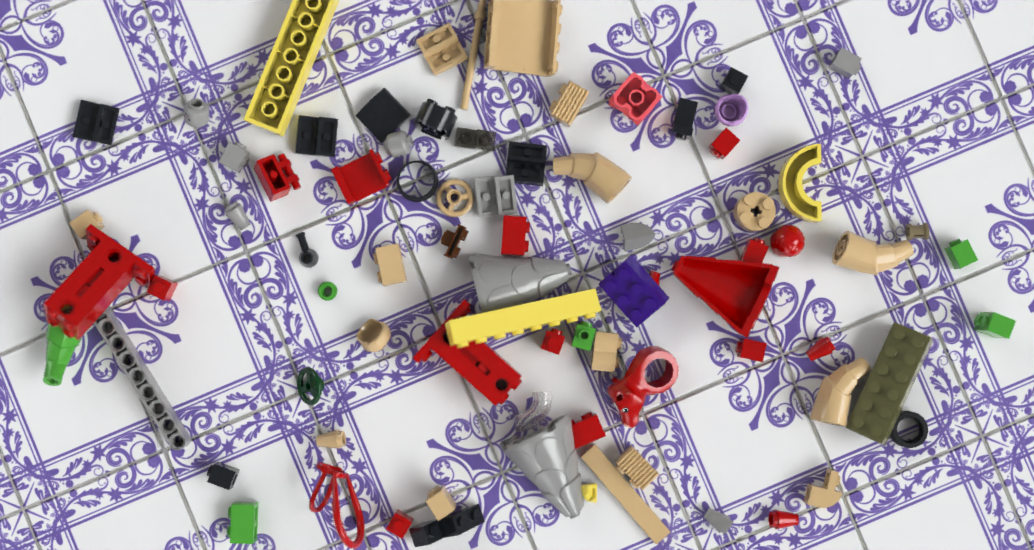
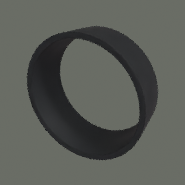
M411 161L400 169L397 176V187L401 195L407 200L413 202L426 201L437 190L438 175L436 170L427 162ZM411 163H422L429 167L433 173V186L424 196H409L400 186V174Z

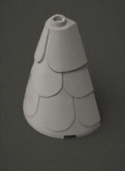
M484 254L468 256L482 313L531 303L539 298L542 299L569 280L568 275H572L570 265L565 264L563 260L538 257H503Z
M568 413L551 420L545 428L521 438L515 435L501 441L500 447L506 456L565 517H570L571 519L580 515V511L584 506L581 490L582 481L581 474L578 471L577 452L574 445L572 423Z

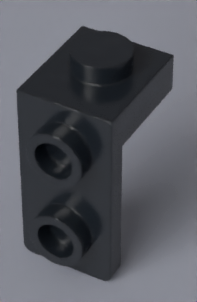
M684 98L679 99L670 135L675 136V139L686 141V139H690L692 136V125L698 102Z

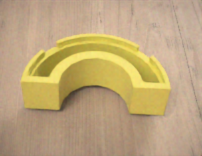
M821 144L804 147L790 156L784 163L778 178L779 195L787 210L801 220L814 223L822 221L821 201L813 200L807 196L803 190L802 180L804 173L809 167L821 163Z

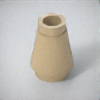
M338 429L317 435L316 444L318 447L340 449L346 445L345 432Z

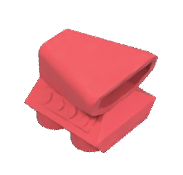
M633 72L612 95L608 105L621 111L636 125H639L663 96L646 83L641 76Z

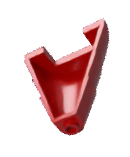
M681 256L679 261L676 260L674 262L672 271H674L673 275L696 298H700L738 334L748 338L751 333L750 330L754 328L765 305L780 267L772 264L750 263L738 260H717L715 257Z

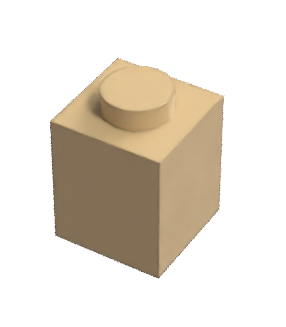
M91 210L85 211L69 223L78 237L87 240L86 228L90 224L99 230L105 227L102 223L103 218L97 211Z

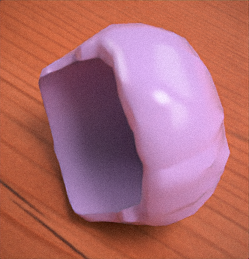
M739 94L723 95L715 106L717 120L726 126L739 125L744 121L748 113V102Z

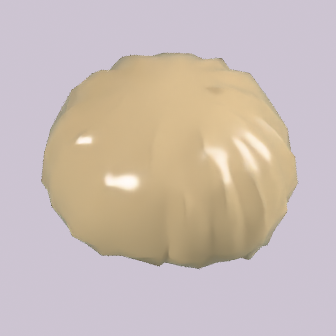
M369 319L359 329L356 337L364 350L378 352L387 345L391 337V331L386 323Z

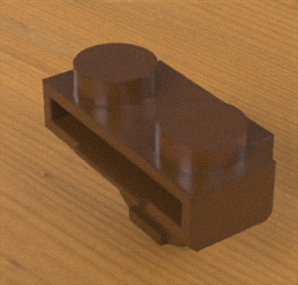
M460 224L457 225L455 233L446 230L441 238V244L448 247L444 256L450 259H457L461 250L458 246L461 240H466L469 233L466 227Z

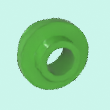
M323 282L318 288V295L321 299L330 301L336 297L337 287L332 282ZM329 287L331 289V293L329 295H326L325 289Z

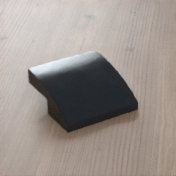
M383 88L355 116L383 143L387 135L400 128L411 114L386 88Z
M81 100L73 137L112 145L120 108Z
M299 115L295 154L335 157L338 119Z
M509 141L506 175H514V183L543 186L547 145Z

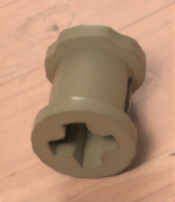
M923 223L922 225L906 224V239L923 238L928 240V223Z

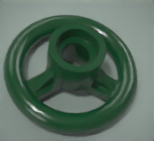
M311 367L303 368L298 374L297 389L302 401L307 405H315L320 400L324 389L322 378ZM307 373V379L305 385L303 386V378L304 375ZM305 392H310L314 398L312 400L308 399Z

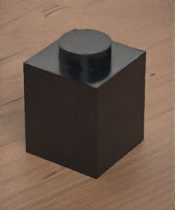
M731 67L719 88L729 94H739L748 75Z
M217 462L209 467L207 482L230 490L234 487L240 469Z

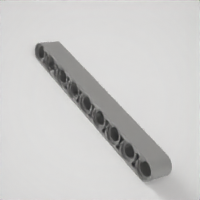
M109 306L94 322L96 328L169 446L173 450H181L188 447L191 442L189 433ZM108 322H111L113 326L110 332L106 329ZM118 338L123 342L121 348H118L116 345ZM128 354L133 358L131 364H128L126 361ZM138 371H141L143 374L141 381L136 377ZM148 387L152 388L153 395L151 397H149L146 393V389ZM158 403L163 406L162 413L156 410ZM168 419L173 422L172 429H168L166 426ZM177 436L183 438L182 446L177 444Z

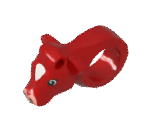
M648 346L637 353L621 380L615 377L611 379L613 384L608 387L607 393L611 397L612 403L618 411L624 426L629 428L637 426L639 413L646 396L663 393L675 384L679 366L675 357L669 351L659 346ZM663 358L666 363L663 375L655 381L647 382L645 379L647 365L655 359Z

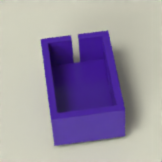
M632 255L598 284L636 328L660 309L669 299V296Z

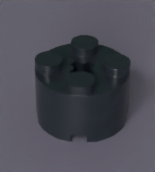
M427 99L426 102L422 103L413 125L416 128L419 125L422 127L421 132L431 137L441 139L444 136L445 140H449L458 118L455 115L456 110L448 106H445V108L441 107L436 101Z

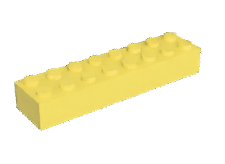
M292 0L243 120L284 137L340 0Z

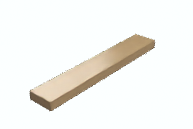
M595 444L580 456L656 545L670 533V530Z

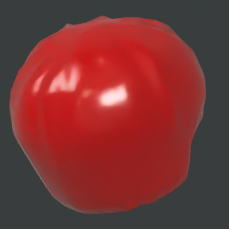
M791 224L783 225L771 235L770 246L777 256L795 257L803 250L805 238L797 226Z

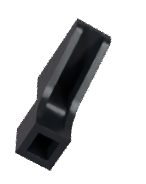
M475 504L448 514L439 521L434 519L422 522L410 528L409 531L414 546L420 547L430 545L442 538L460 535L485 521L479 504Z

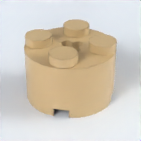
M752 192L743 196L736 202L733 210V216L738 226L748 232H757L767 228L773 222L776 214L774 201L761 192ZM756 208L758 215L753 216L754 213L751 210Z

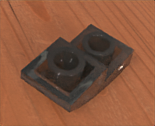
M457 127L454 147L494 151L496 132Z

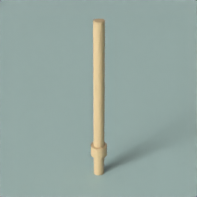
M479 0L478 9L474 15L475 26L460 105L462 110L468 109L483 21L486 18L485 8L487 0Z

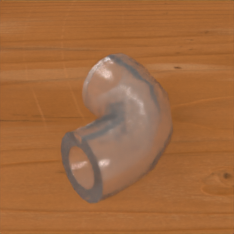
M552 391L533 392V402L530 408L524 412L515 413L516 432L534 429L545 420L551 410Z

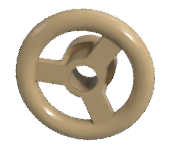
M451 179L444 182L436 193L438 208L450 217H459L466 214L474 202V194L471 187L459 179ZM459 185L463 187L467 193L461 194L460 191L456 189H451L450 186ZM444 190L447 192L448 208H445L442 203V193ZM454 194L458 195V200L456 201L451 200ZM468 199L466 206L462 210L453 211L455 205L459 204L462 200Z

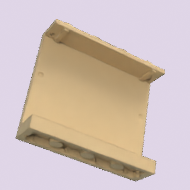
M489 0L484 69L544 77L555 75V72L558 70L556 57L560 49L558 35L561 32L559 17L563 10L561 0Z

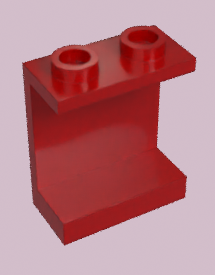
M373 149L369 150L370 153L340 168L336 166L331 169L349 205L391 185L389 180L392 178L387 169L383 170L380 164L383 160L379 152L375 153Z

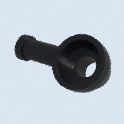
M305 232L296 234L302 250L299 255L301 265L306 268L314 267L319 260L317 252L309 249ZM307 254L311 257L310 261L306 262L304 259L305 255Z

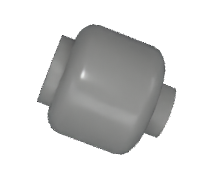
M198 98L188 101L184 105V121L186 124L194 128L206 125L209 122L208 104Z
M403 130L388 134L386 140H384L386 153L394 158L409 154L411 146L414 145L412 136L407 135Z

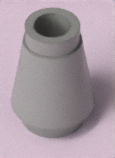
M237 201L224 209L227 213L226 216L241 231L251 224L242 205H239Z
M711 508L704 515V518L719 533L726 534L733 523L729 516Z

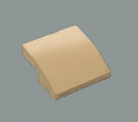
M450 22L416 40L434 76L468 60Z

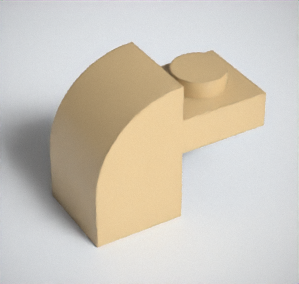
M827 468L823 487L808 483L804 503L819 508H828L835 505L842 496V492L835 490L840 483L839 472Z

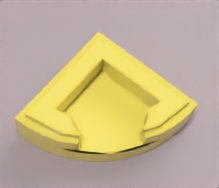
M597 483L582 484L581 490L584 499L587 502L597 503Z

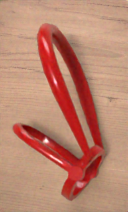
M317 462L316 468L321 470L322 474L311 495L309 509L314 513L320 512L326 506L332 494V514L338 536L346 547L356 549L364 539L365 526L362 509L349 474L340 467ZM326 475H332L323 502L317 508H314L315 499ZM337 477L346 478L357 524V534L354 541L347 536L341 520Z

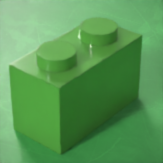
M980 312L974 320V330L993 338L1009 339L1016 320L995 312Z
M234 502L228 509V518H231V526H228L227 537L230 538V543L254 544L257 541L258 502Z

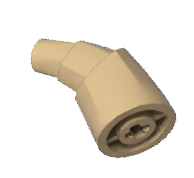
M597 152L594 154L571 153L569 156L553 158L554 175H569L572 178L583 180V183L607 204L632 179V176Z
M846 231L835 247L832 263L858 272L877 275L879 272L897 267L900 262L911 257L914 251L908 240L894 244H877L875 241Z
M860 357L849 364H843L831 375L824 377L809 419L846 427L852 398L851 392L858 385L859 380L871 372L870 365L864 358Z

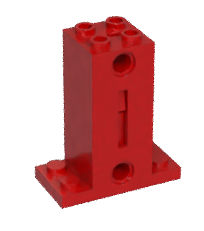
M92 224L86 228L87 246L91 252L43 303L46 321L53 327L58 326L67 337H74L77 340L85 334L133 278H135L139 285H145L149 288L155 275L154 267Z
M464 299L414 355L413 359L417 363L421 361L426 362L432 356L433 352L431 350H433L495 406L498 403L502 405L509 397V390L511 388L515 390L521 384L522 380L520 378L522 375L485 342L476 344L475 341L468 342L469 346L457 348L456 345L450 346V343L445 340L447 333L445 323L449 320L466 317L471 312L469 308L471 304ZM504 379L507 382V386L499 388L496 384L497 380Z

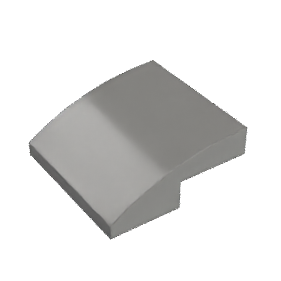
M514 175L474 178L478 217L518 213Z

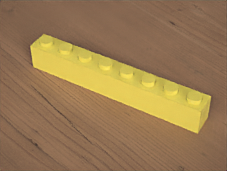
M595 288L449 320L445 323L450 346L456 345L457 348L469 346L468 342L475 341L476 344L487 342V338L490 337L498 340L505 338V334L512 333L515 336L523 334L526 329H531V332L541 330L544 325H549V328L560 325L561 321H567L568 324L578 321V318L583 316L585 319L594 318L596 313L601 311Z

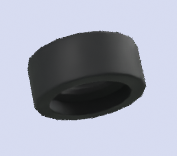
M901 411L890 437L899 446L906 448L918 447L927 438L928 424L918 413ZM905 418L914 419L919 425L918 435L910 441L903 440L897 433L899 422Z

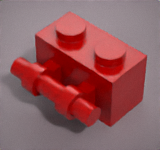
M284 153L277 156L280 162L277 161L273 154L257 160L254 166V170L270 202L287 196L291 189L290 185H292L294 190L301 188L299 177L297 174H294L291 168L292 164Z

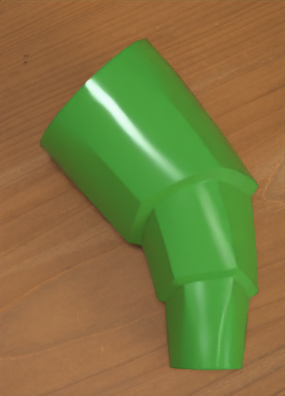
M48 323L46 333V367L43 382L50 386H58L62 382L65 369L76 347L79 346L81 338L79 340L74 337L69 338L62 332L61 328L58 326L53 327Z

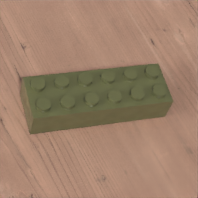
M896 322L893 323L846 425L847 429L879 444L886 445L933 343V339L930 336Z

